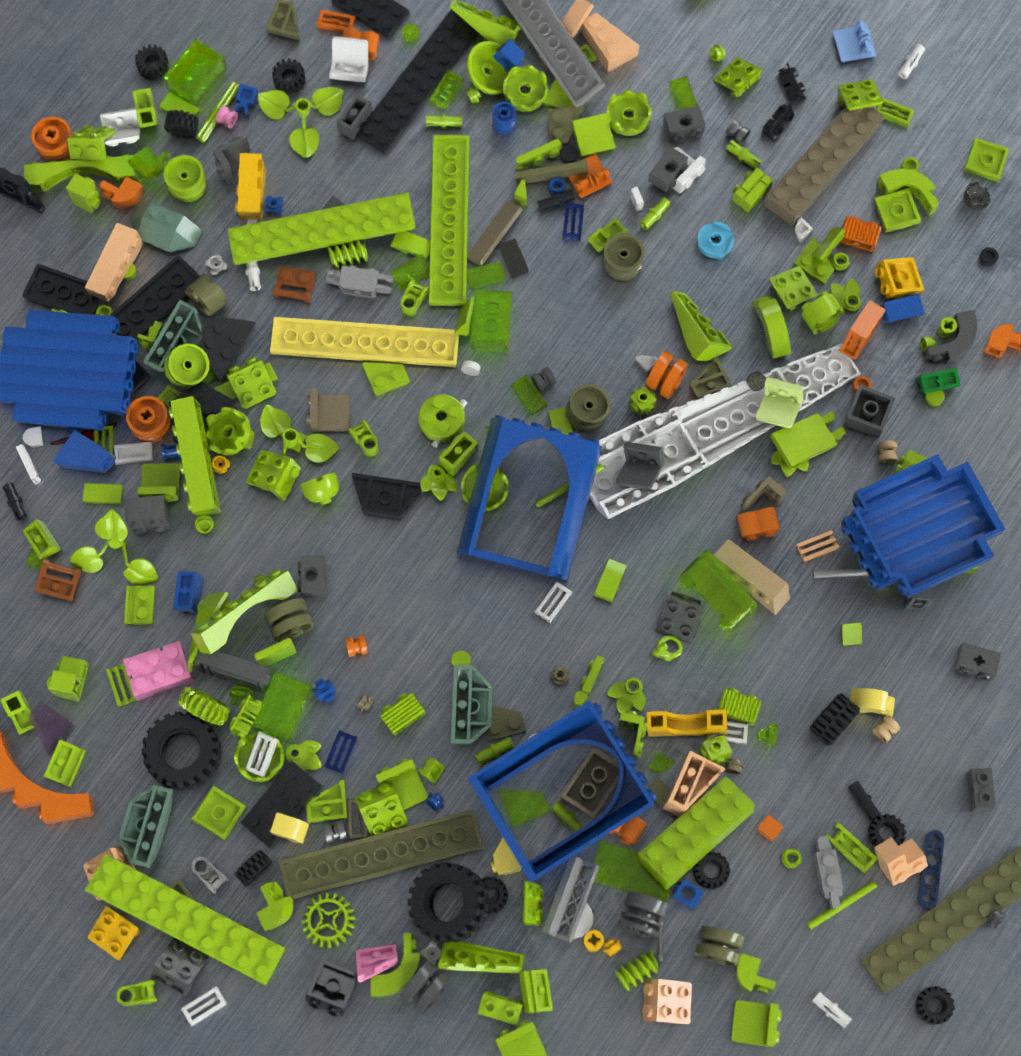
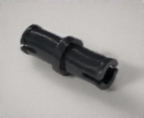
M570 189L560 194L554 193L551 197L537 201L540 211L543 212L553 207L558 208L561 204L572 200L574 201L575 196L573 190Z
M14 483L5 484L2 488L8 499L7 504L12 509L15 520L22 521L27 518L22 505L23 500L18 496Z
M859 780L848 787L857 799L858 806L863 808L870 821L881 815V812L872 802L871 795L866 793Z

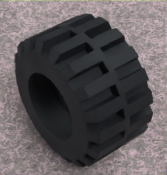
M838 694L811 724L809 730L827 746L832 745L859 714L860 708L844 694Z

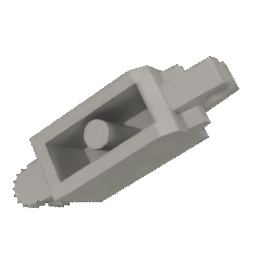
M354 265L342 266L341 270H328L326 281L327 283L340 286L343 294L376 299L377 293H391L392 288L379 285V282L393 283V277L379 274V271L373 268L362 269Z
M822 835L816 839L817 852L813 855L819 890L824 899H829L831 909L839 908V896H843L842 891L844 887L836 849L831 850L827 836Z

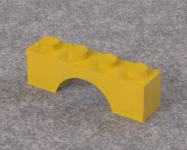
M706 710L702 713L690 715L673 714L667 711L647 712L648 737L727 735V710Z

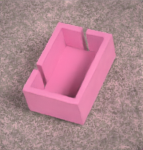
M180 641L163 646L162 651L156 648L123 660L127 675L130 678L129 682L133 695L138 701L194 682L192 673L188 672V660Z

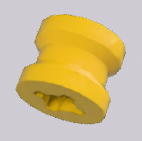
M597 930L588 931L583 940L585 948L591 952L600 950L604 944L602 933Z

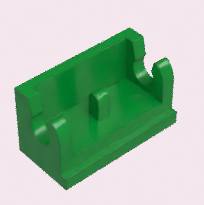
M957 367L920 375L915 378L916 383L920 384V394L961 386Z

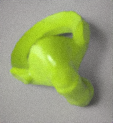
M670 635L664 636L656 642L657 646L652 650V655L657 658H664L665 661L670 662L681 655L683 647L678 638ZM667 640L676 642L678 645L676 653L667 651L668 646L665 643Z

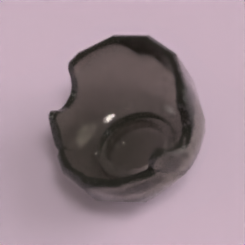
M972 182L964 190L963 202L971 210L982 211L990 204L991 195L986 187L982 188L979 186V182Z

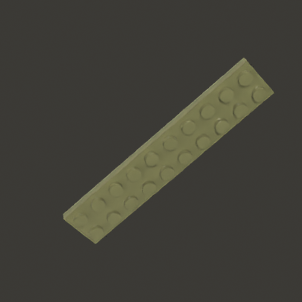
M472 809L280 860L279 865L287 897L291 896L292 900L484 848L475 813Z
M1021 846L860 959V962L883 994H886L987 922V918L997 910L1002 911L1021 897Z

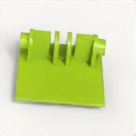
M737 57L713 81L733 91L731 92L732 96L737 98L745 92L744 90H748L756 80L760 79L763 69Z
M800 265L769 278L771 286L774 287L777 296L780 297V301L784 303L785 309L789 310V312L795 310V306L818 296Z
M251 695L247 699H243L239 707L240 712L238 716H234L230 722V731L235 738L238 736L244 738L245 735H248L252 726L245 722L251 725L254 723L247 718L250 717L256 720L254 715L258 716L262 709V702L257 699L254 701Z
M525 881L523 888L524 901H522L524 903V907H522L524 909L522 911V922H524V926H541V921L544 917L542 910L544 891L541 885Z

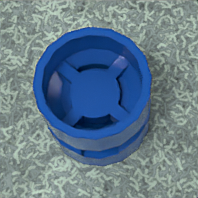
M499 102L496 104L492 112L493 129L499 134H510L516 126L515 107L509 102Z

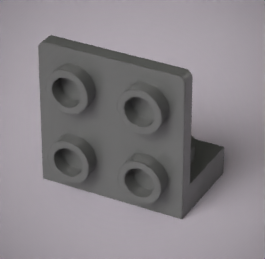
M669 589L656 631L693 642L706 601Z
M173 938L154 964L150 979L186 998L190 992L192 981L209 959V955Z

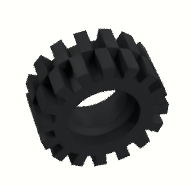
M148 44V48L143 46V51L139 49L137 51L138 54L135 55V64L138 72L145 79L148 76L150 80H153V77H156V80L159 79V75L163 77L164 72L167 73V68H169V61L165 50L160 46L158 48L155 44L153 47H151V44ZM150 58H157L159 60L158 64L152 67L146 66L145 62Z
M287 58V62L282 59L281 64L278 61L276 63L277 67H273L272 77L275 87L280 91L283 90L286 94L288 91H290V94H293V90L297 93L299 88L302 89L303 84H305L304 68L295 59H293V62H291V58ZM286 72H294L296 76L293 80L286 81L283 80L282 75Z
M170 110L166 114L164 129L167 133H171L173 136L176 135V137H195L199 120L197 117H194V114H189L190 112L188 111L185 113L183 110Z
M889 814L880 815L875 818L868 828V839H871L870 843L877 846L886 841L880 836L879 831L882 826L888 825L894 830L893 840L898 846L903 844L906 838V830H904V823L900 822L901 819H897L895 815L890 816Z
M259 850L251 855L237 869L234 875L245 887L249 886L270 867L272 860L262 850Z
M711 851L693 866V875L696 882L698 881L699 885L704 886L706 889L721 887L729 878L730 864L727 862V858L723 857L719 852ZM707 863H715L719 867L717 877L710 878L705 875L704 866Z
M485 876L480 881L484 882L486 888H494L498 893V897L493 903L486 902V905H489L488 912L484 911V913H498L507 903L508 891L506 885L502 880L494 876Z
M932 986L918 994L915 1008L918 1009L917 1014L921 1016V1019L927 1021L926 1023L933 1025L941 1024L953 1016V1010H955L953 1003L955 1001L951 998L952 994L948 993L947 989L940 988V986ZM932 997L939 998L943 1004V1008L938 1014L932 1013L928 1009V1001Z

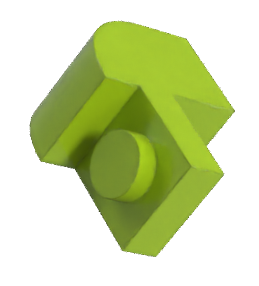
M151 88L132 91L139 128L158 125Z
M20 690L0 699L19 735L38 726L30 709L31 707Z
M277 881L266 883L260 887L268 904L267 907L256 913L264 931L273 930L283 925L290 919L293 912L292 897L283 896V891L277 884Z
M741 953L739 965L735 968L736 980L740 987L749 993L752 992L753 986H757L756 990L763 993H768V990L773 991L776 985L775 981L757 976L761 959Z

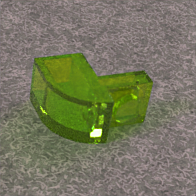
M147 145L127 160V162L140 176L146 179H154L164 171V166L168 164L166 160L171 155L166 150L156 157Z

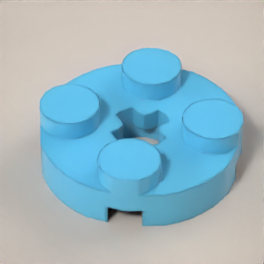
M712 222V224L704 225L697 237L698 250L710 258H724L732 250L734 244V236L730 227L722 222ZM715 237H718V238H719L718 241H720V242H719V243H713V241L711 240V238L714 239Z

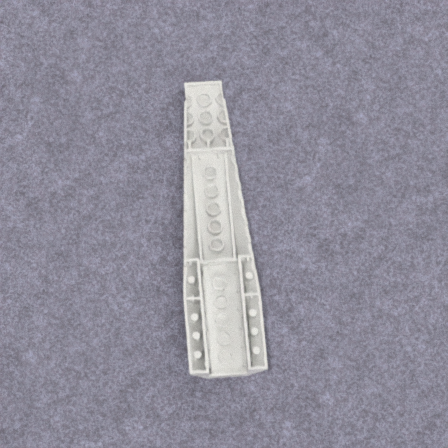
M842 343L828 350H822L788 363L784 367L775 368L768 373L757 375L732 387L723 388L714 394L705 395L696 401L692 400L683 406L674 407L662 414L659 413L640 420L599 440L602 450L598 464L601 463L604 470L595 475L590 498L596 509L607 519H610L677 486L775 427L776 425L756 420V413L765 395V381L767 377L804 386L803 403L800 407V412L845 383L859 377L860 371L850 357L839 352ZM625 442L662 447L665 464L651 489L618 485L616 483V478L626 462L623 448Z

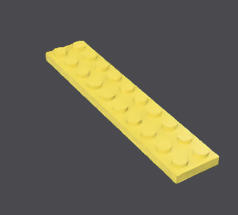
M274 317L270 353L275 355L457 367L459 335L455 334L453 329Z

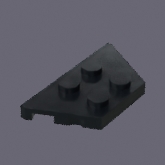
M0 168V194L42 213L45 205L27 180L21 175H15L5 168Z
M216 316L197 346L202 348L207 354L210 362L209 368L215 374L218 382L223 378L256 322Z
M199 382L173 399L193 396L200 403L204 425L207 424L206 418L208 415L218 414L221 412L222 407L231 408L236 404L232 398L203 382ZM171 418L172 427L173 425H175L174 418ZM172 429L173 441L177 443L178 438L174 436Z
M352 473V479L364 514L401 519L422 492L419 482Z

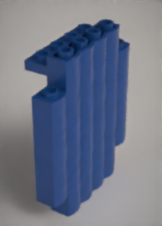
M29 310L26 317V328L5 326L3 346L0 352V403L14 404L12 418L13 421L20 424L103 431L107 420L106 413H114L118 416L126 417L127 410L130 407V395L133 392V375L136 372L135 360L139 352L137 339L131 336L117 335L120 329L119 319L113 316Z
M938 454L855 491L852 499L855 509H853L851 515L843 518L842 525L840 526L843 535L848 536L851 541L849 545L852 552L857 553L860 558L858 562L861 569L867 571L869 575L868 582L871 587H875L879 591L899 582L898 589L907 599L990 561L994 554L986 541L1002 534L1005 530L970 464L966 462L947 471Z

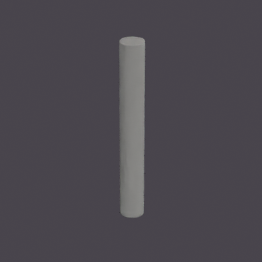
M861 568L813 571V579L868 575L867 571Z

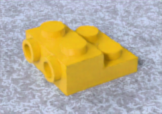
M913 257L883 259L875 266V276L880 278V290L882 294H885L886 299H898L909 294H921L924 291Z

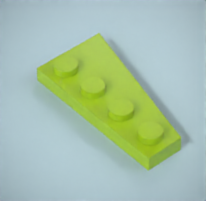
M462 941L444 942L438 969L519 974L522 971L525 955Z

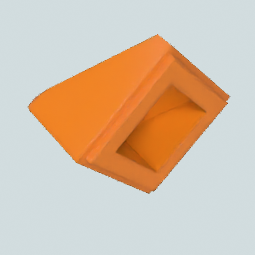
M768 814L756 830L772 843L784 826Z

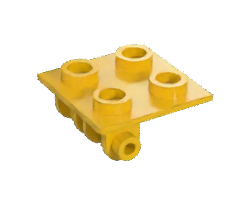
M106 905L87 938L120 961L132 939L138 936L140 930L137 925L135 926L128 919L124 918L123 915H120L113 908Z

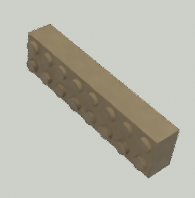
M845 107L767 194L764 206L793 227L798 219L802 217L877 132L885 116L873 107L848 110Z

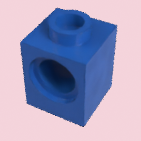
M509 39L500 46L492 57L508 72L513 67H519L523 61L521 59L525 53Z
M684 879L682 883L677 881L672 890L675 893L672 898L693 911L705 891ZM683 889H689L692 892L690 899H685L682 896L681 891Z

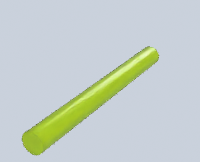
M601 463L598 464L595 475L604 470ZM569 482L535 501L537 507L540 508L569 491Z
M872 880L841 900L839 908H829L807 922L808 928L812 930L877 888L875 881Z

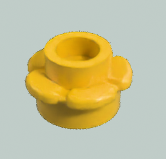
M216 456L211 462L215 473H225L227 468L230 467V462L225 456Z
M611 938L606 941L603 952H606L609 956L617 953L622 948L619 943L620 940Z

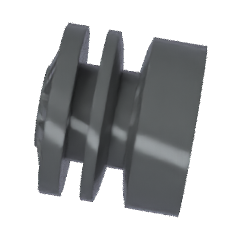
M628 891L624 905L632 909V911L621 912V916L628 919V921L619 919L618 926L639 937L658 939L659 933L651 928L661 929L662 925L654 921V919L665 917L668 904L642 893Z

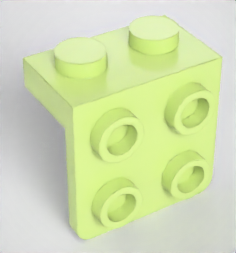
M767 377L765 381V395L756 413V420L791 428L803 403L804 386Z

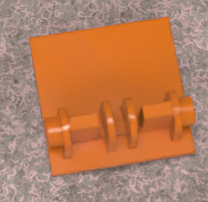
M596 154L580 160L587 161L589 174L568 177L580 199L613 183L609 177V170L604 169Z

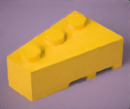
M240 153L239 185H237L238 201L235 203V212H238L240 219L262 220L266 176L262 154Z

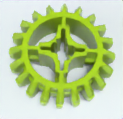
M190 686L184 688L177 701L183 709L193 715L219 726L227 721L231 712L229 706L221 702V700Z
M328 892L325 893V899L318 894V902L312 898L310 901L313 906L305 905L309 913L302 912V916L307 917V919L301 920V924H307L308 926L304 927L302 931H310L306 938L311 939L314 936L312 941L314 945L320 940L319 946L321 948L324 947L325 942H327L328 948H332V942L334 941L338 947L340 946L338 939L341 938L345 943L347 941L344 937L345 933L348 936L352 935L348 928L355 929V925L350 924V921H355L356 917L349 916L355 911L353 908L347 910L351 905L349 901L342 904L345 899L343 896L337 901L336 893L333 894L332 899H330ZM333 904L339 908L332 912H326L321 906ZM317 910L321 919L313 929L312 918ZM344 912L345 923L340 930L336 925V921L340 914ZM322 913H324L329 918L333 916L334 919H332V924L335 926V928H333L328 923L324 925L323 922L325 921V917L322 915ZM329 928L336 935L323 937L318 933Z

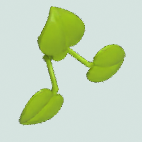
M337 87L320 88L313 93L311 97L312 102L305 98H300L291 107H289L290 99L288 95L280 90L259 93L258 101L264 114L274 120L282 119L285 111L289 112L294 108L296 109L297 115L302 117L303 130H294L289 137V143L297 154L303 158H309L316 152L320 141L319 134L314 128L306 129L305 117L309 115L310 107L313 109L318 108L322 115L332 116L340 110L344 91Z
M268 404L264 407L260 418L261 430L268 438H276L278 435L283 437L282 442L284 446L281 455L285 456L287 448H293L299 443L302 448L306 449L305 456L313 463H323L338 451L339 446L336 442L322 434L308 435L305 445L301 441L302 439L298 438V432L291 428L292 421L286 412Z
M112 508L95 524L97 535L106 540L101 551L97 553L94 547L83 546L78 548L70 558L72 566L81 568L84 572L94 573L102 568L104 562L100 556L108 546L114 549L122 547L124 562L127 566L124 569L123 575L128 581L137 585H146L155 582L159 578L155 567L148 560L136 558L130 563L128 562L126 542H124L128 535V528L123 519Z

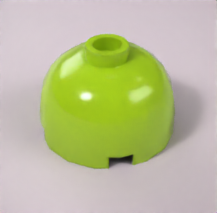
M333 472L302 483L300 487L308 501L312 503L320 502L322 506L332 502L331 498L337 495L339 481L336 473Z

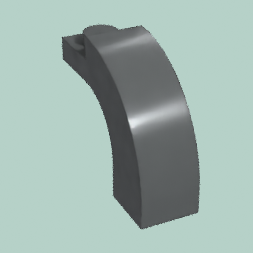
M974 310L955 314L953 318L957 322L955 340L948 344L927 348L924 354L926 361L938 362L944 358L947 365L959 360L966 354L977 334V318Z

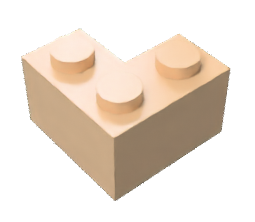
M891 837L874 847L880 869L893 886L904 882L908 877L921 872L928 866L925 854L912 838L898 846Z

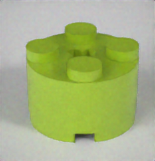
M827 291L819 294L818 299L815 301H809L802 306L803 312L801 316L814 334H817L818 330L822 333L839 322L838 317L840 315L842 317L845 315V311L833 294H828Z

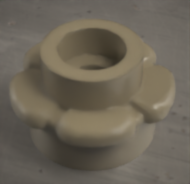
M556 666L550 673V678L556 685H562L568 682L569 671L565 667Z
M365 694L361 696L356 705L360 712L363 710L368 711L373 703L370 700L371 696Z
M730 758L724 764L726 766L725 771L730 774H740L744 766L740 764V760Z

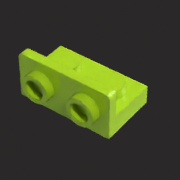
M485 990L478 1014L517 1025L523 1001Z

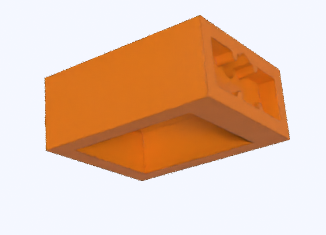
M869 300L848 332L839 352L856 360L876 330L886 309Z

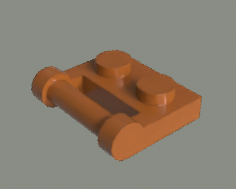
M279 266L273 297L279 298L281 296L304 300V302L310 303L316 271ZM282 286L295 289L306 290V292L303 293L282 289Z
M44 558L34 592L72 602L82 569L55 564ZM49 569L73 576V579L70 581L46 574Z

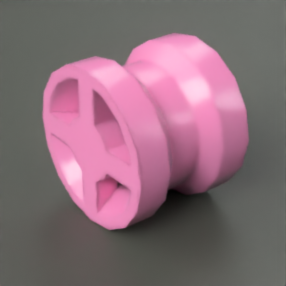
M223 106L217 113L216 122L223 123L225 127L230 129L236 123L238 113L230 111L228 107Z

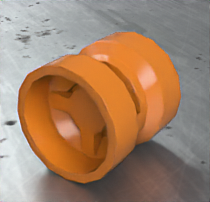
M365 634L359 635L355 639L352 637L345 638L349 657L355 656L356 653L368 654Z

